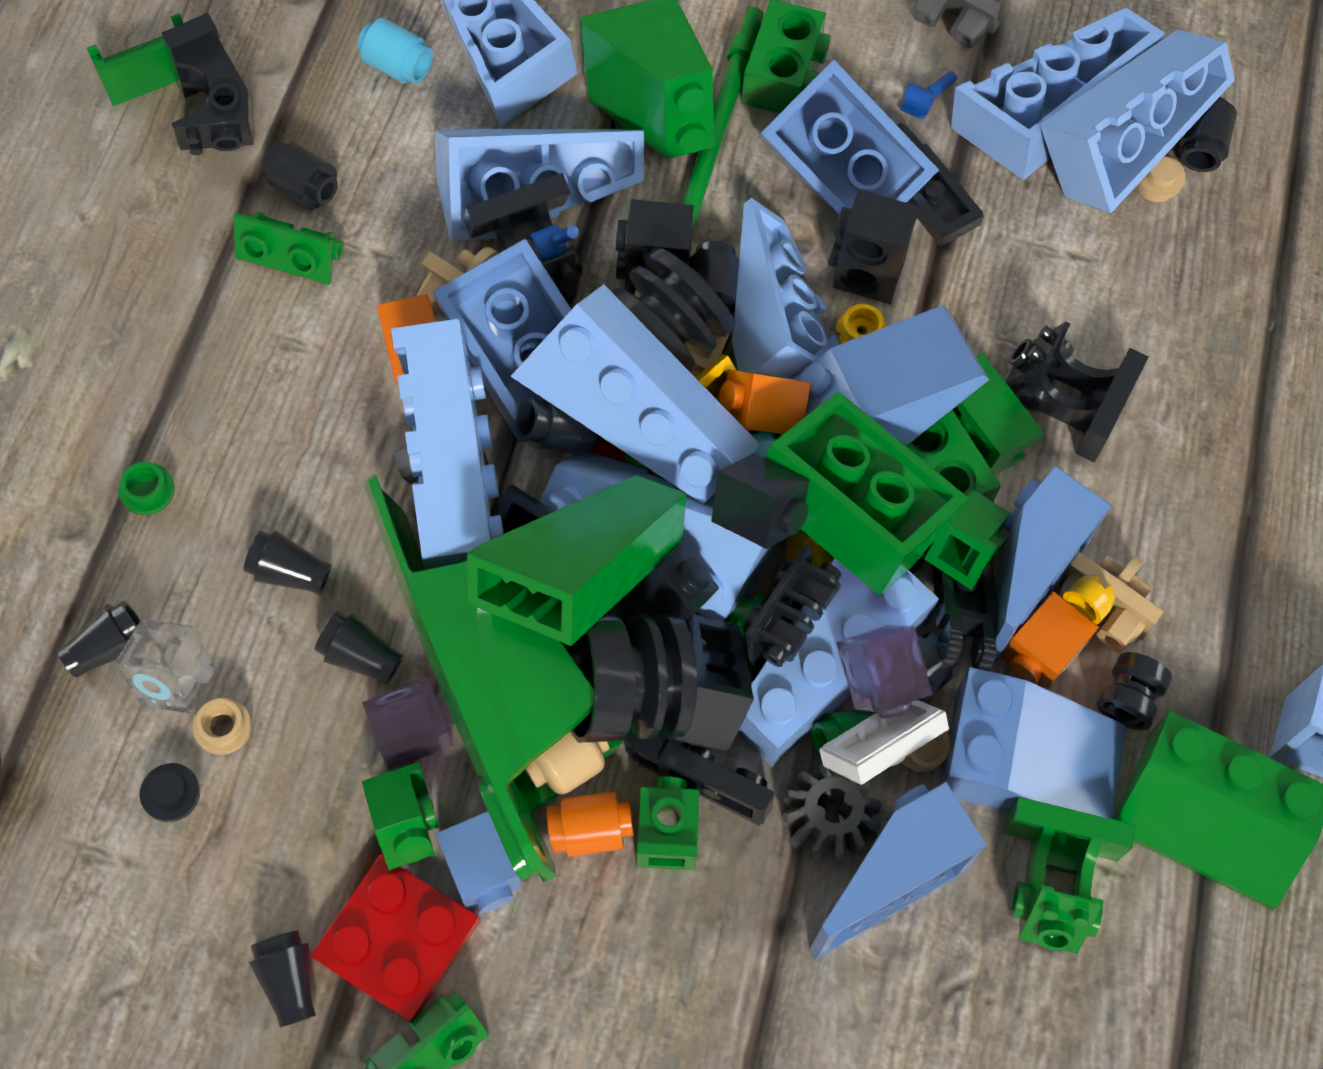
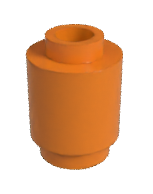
M617 791L561 798L559 805L547 806L548 832L553 853L567 852L568 857L623 850L624 837L634 836L630 801L619 802Z

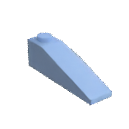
M465 129L435 131L436 181L451 241L497 239L495 230L472 239L470 238L463 221L466 207L563 173L570 194L565 205L549 211L550 218L558 216L561 211L586 201L593 202L644 181L643 130Z
M752 198L744 203L734 314L735 327L733 328L732 338L737 362L736 370L794 379L827 350L840 345V336L833 334L830 337L820 316L828 310L821 296L814 295L812 289L801 277L808 268L786 222Z

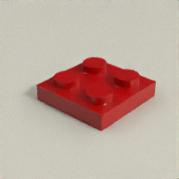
M380 854L310 957L402 1019L411 1023L420 1015L481 921L479 916L402 867L389 870L384 856Z

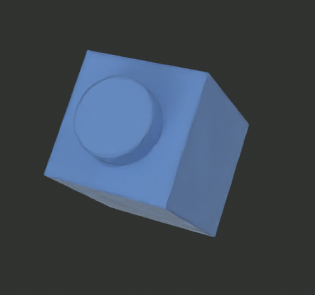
M488 811L435 834L463 904L469 911L475 908H479L481 913L496 910L514 899L512 892L522 888L520 878L508 859Z

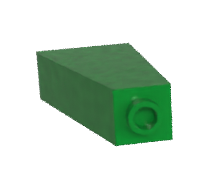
M635 475L474 547L467 553V604L572 646L683 542L686 493Z

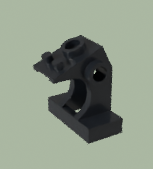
M209 13L162 32L173 74L183 96L187 98L200 91L208 96L206 103L201 109L171 123L180 150H190L192 155H201L205 148L233 151L244 145H254V116L249 92L222 46L218 30Z
M563 173L468 206L466 207L463 221L471 239L495 230L501 248L504 251L524 239L529 240V234L552 226L549 211L565 205L570 189ZM572 246L567 247L568 251L563 252L562 256L541 263L565 301L569 297L577 295L576 277L582 275L580 260Z
M1064 322L1053 329L1046 325L1039 332L1038 338L1034 340L1027 338L1014 350L1009 359V364L1013 367L1005 382L1027 410L1040 411L1084 432L1085 435L1075 454L1095 463L1149 356L1129 348L1119 368L1109 370L1096 369L1085 365L1072 356L1074 348L1065 339L1071 323ZM1056 379L1082 391L1079 400L1070 398L1058 391L1052 385L1053 380Z

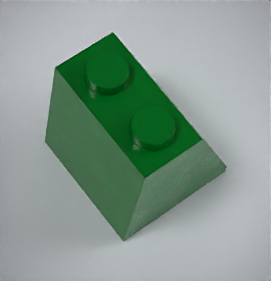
M649 0L579 17L586 95L591 104L625 129L643 130L644 142L666 159L714 148L713 68L677 0Z

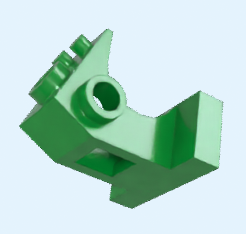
M1018 797L1006 813L1003 834L1031 840L1025 883L1017 882L1010 908V916L1020 919L1019 939L1040 944L1048 950L1068 951L1078 954L1087 936L1096 937L1103 912V900L1091 897L1092 879L1097 857L1118 862L1133 848L1136 825ZM1046 867L1074 874L1071 895L1054 891V887L1044 885Z

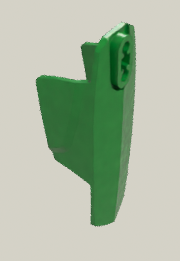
M375 474L365 479L364 487L425 653L478 777L484 780L478 784L482 799L508 859L520 880L523 881L538 873L543 882L557 876L556 869L535 820V812L540 806L557 798L560 794L553 792L547 783L536 788L524 769L560 741L593 711L594 689L560 641L467 604V561L426 570L407 515L381 489L378 477ZM623 740L607 741L610 749L603 753L604 758L606 759L622 744Z

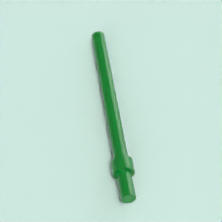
M757 7L746 9L739 33L733 35L726 53L729 62L714 104V148L698 152L681 203L694 205L692 233L737 100L746 66L764 18L763 11Z

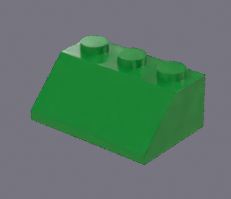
M839 391L775 440L764 457L810 479L806 497L808 515L801 530L878 596H881L916 563L968 500L965 494Z
M1169 711L1150 732L1113 820L1136 825L1134 842L1274 910L1281 902L1320 837L1323 829V784L1181 715Z

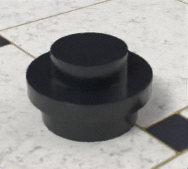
M177 763L163 764L154 768L144 778L139 792L140 802L143 809L155 820L175 822L185 818L195 809L200 798V784L195 774L186 766Z

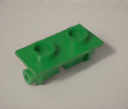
M256 212L254 215L234 214L235 258L328 285L331 284L332 259L338 261L344 250V242L338 240L335 233L327 232L325 234L304 227L298 231L294 229V224L266 217L262 212Z
M456 992L447 999L441 995L436 1002L409 1024L420 1038V1041L410 1048L398 1033L371 1057L364 1060L367 1066L365 1069H450L452 1066L467 1060L473 1054L477 1045L489 1034L467 1003L465 1004Z

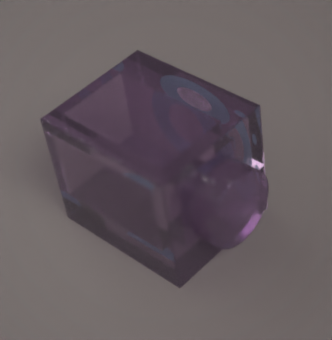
M884 625L836 642L855 709L878 712L881 719L893 718L911 712L913 710V701L932 695L914 626Z
M428 677L362 702L388 771L453 746L448 727L455 725L443 693L435 695Z

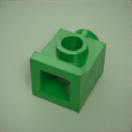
M974 489L968 494V500L934 540L924 558L970 590L977 584L986 566L992 564L1005 545L1008 538L1000 532L1004 529L1006 521L1011 514Z
M419 762L363 780L362 785L372 824L388 869L391 870L435 855L428 831L438 828L439 825Z
M659 777L653 780V787H641L637 868L695 871L698 852L700 790L688 789V782L685 779ZM660 812H677L680 820L675 825L666 826L659 821L657 816Z

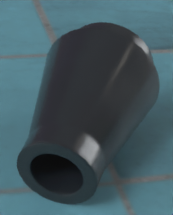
M260 530L249 548L243 571L254 575L255 582L306 590L320 595L328 580L332 564L320 560L276 530L272 534Z
M121 601L114 607L106 604L66 645L58 649L57 653L65 668L74 677L78 678L89 670L140 651L139 644L148 639L149 634L139 616L128 603Z
M339 611L330 618L314 648L315 651L325 656V663L375 678L386 685L396 673L404 657L403 654L390 647L355 614L352 613L347 617Z
M299 930L280 934L251 945L254 960L250 961L249 965L277 1016L280 1028L316 1016L312 1000L309 943L302 944Z

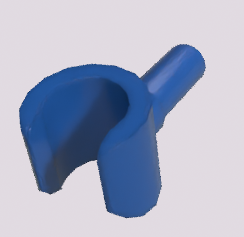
M949 71L935 83L929 85L927 89L910 83L904 92V98L906 99L899 110L918 119L926 118L934 100L940 93L956 82V74Z
M555 224L529 234V238L531 241H534L539 254L538 259L543 263L562 256L563 252L568 251L566 243L577 238L579 230L573 225L560 230L559 226Z

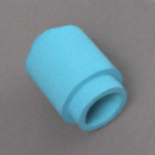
M379 18L374 23H368L360 33L358 48L360 49L362 62L401 83L411 82L418 84L427 75L433 61V50L426 46L425 40L385 18Z

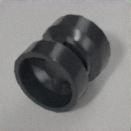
M1124 652L1119 655L1112 669L1114 681L1112 685L1105 686L1096 703L1097 708L1104 716L1126 725V728L1140 731L1148 730L1157 714L1155 702L1157 698L1164 696L1172 681V674L1167 667L1149 656L1136 652Z

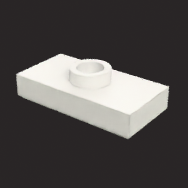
M904 695L823 745L819 749L823 766L862 785L887 768L901 763L906 756L947 731L949 726L946 712Z

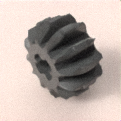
M823 763L819 764L817 779L805 771L799 773L796 779L799 789H788L783 799L784 803L792 809L783 814L782 825L788 828H800L792 837L791 844L793 847H802L810 841L814 844L810 854V859L813 862L820 861L825 849H830L835 864L844 863L847 848L858 856L863 855L868 848L865 837H876L881 828V825L872 818V816L880 812L882 808L881 801L875 798H863L872 787L870 780L862 785L859 783L854 785L849 781L850 779L840 774L839 777H833L832 770L824 767ZM827 804H832L839 808L836 823L828 822L824 819Z

